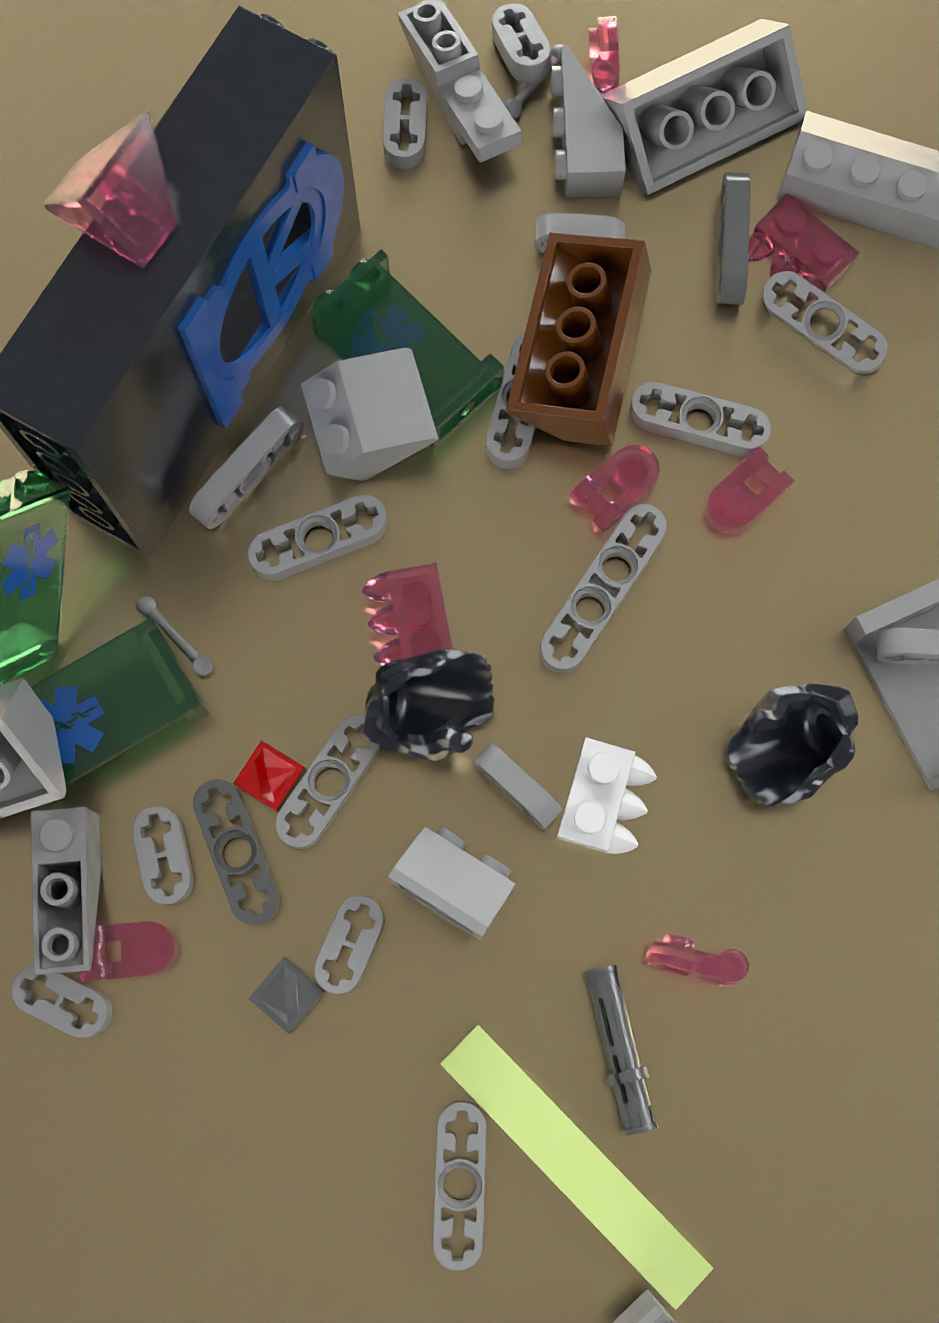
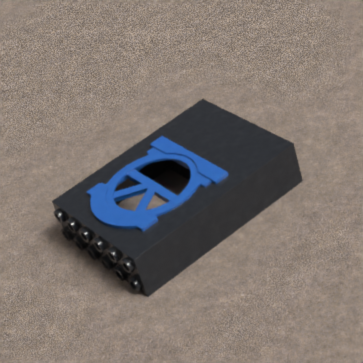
M239 5L0 353V429L66 511L148 557H151L361 229L337 54L333 53L327 45L314 38L307 40L285 29L272 16L267 14L258 15Z

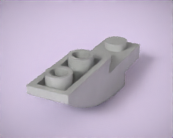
M427 0L397 13L400 25L417 64L460 144L467 143L479 163L522 145L520 128L481 71L479 54L443 0Z

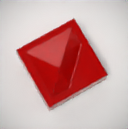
M261 740L233 785L279 813L305 773L306 768Z

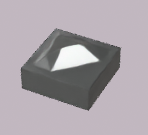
M283 957L250 996L249 1000L288 1034H291L326 991L290 960Z

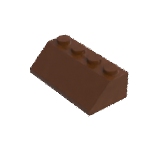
M549 232L506 408L509 415L564 441L604 446L613 445L652 272L645 240Z

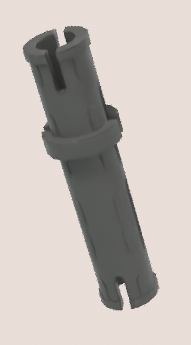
M611 965L584 972L591 994L610 1073L605 1076L608 1087L613 1086L623 1125V1134L626 1136L658 1128V1124L655 1120L645 1078L650 1077L647 1066L641 1065L618 973V965Z

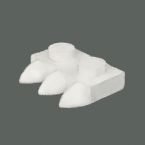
M586 737L557 839L609 854L626 853L637 848L638 842L623 825L617 823L616 820H631L647 814L648 810L642 800L625 788L626 786H643L655 781L657 776L653 769L644 760L635 756V751Z

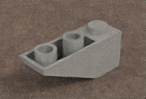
M561 46L559 66H551V96H560V108H553V137H562V150H555L556 180H564L565 198L621 197L626 172L623 128L570 47Z
M86 807L31 811L34 975L91 971L101 876L100 815Z

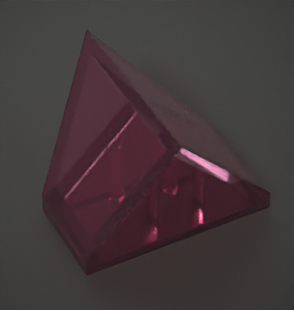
M149 109L78 159L44 203L47 211L141 268L146 266L177 224Z

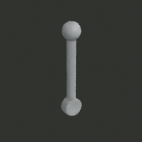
M557 44L552 47V66L559 64L561 46L564 45ZM540 82L527 83L515 98H508L503 102L512 118L520 116L522 103Z
M151 596L140 597L136 603L138 612L143 615H149L192 661L193 670L199 677L211 675L214 669L211 659L207 656H200L156 609L154 598Z

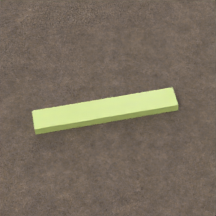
M479 1025L440 1063L675 1310L714 1269Z

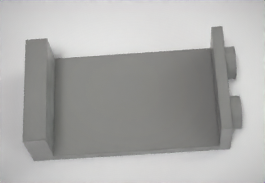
M939 579L856 616L844 628L930 791L939 788V666L893 664L878 661L876 659V633L890 628L939 630Z

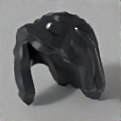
M441 648L414 657L390 661L378 669L375 684L367 693L363 734L371 742L393 752L405 753L418 759L437 761L453 753H464L473 744V735L466 734L465 732L473 727L484 724L494 713L495 699L491 695L493 692L491 664H488L487 658L480 654L455 648Z
M807 683L802 686L789 685L775 688L763 696L742 724L740 730L730 740L726 753L729 767L735 770V777L737 781L742 782V789L746 791L750 800L754 799L757 804H763L765 807L781 803L793 804L811 798L830 777L847 767L855 755L856 750L852 735L858 725V713L850 691L839 686Z

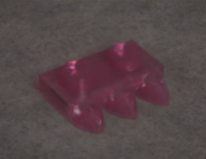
M788 194L756 224L753 234L749 238V261L763 260L776 253L770 267V277L782 271L800 273L802 278L824 293L855 262L859 251ZM808 296L807 301L814 300L813 297Z
M436 563L386 571L372 578L363 587L362 594L368 598L379 602H392V605L384 607L372 616L367 623L368 627L380 634L399 637L384 644L373 656L374 661L385 665L393 660L406 659L441 648H453Z

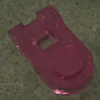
M616 16L598 17L597 28H588L589 58H596L592 64L593 84L602 95L619 87L620 55Z
M639 445L626 446L618 450L577 484L569 496L579 507L585 505L595 516L592 521L602 532H605L654 488L660 472L659 461L655 454L646 447ZM606 484H609L619 494L610 502L599 492Z
M757 447L710 493L705 506L706 518L710 525L719 532L726 534L739 533L776 502L793 485L795 480L785 470L780 473L768 462L770 456L761 447ZM752 476H755L766 487L758 495L745 484Z
M142 921L96 925L91 971H81L80 982L153 976L163 973L173 964L177 957L178 944L176 936L170 928L158 922ZM120 941L121 961L107 962L106 942Z
M664 934L663 942H651L647 964L669 973L721 987H730L742 980L749 970L747 957L737 949L725 950L717 956L695 950V941L673 934Z

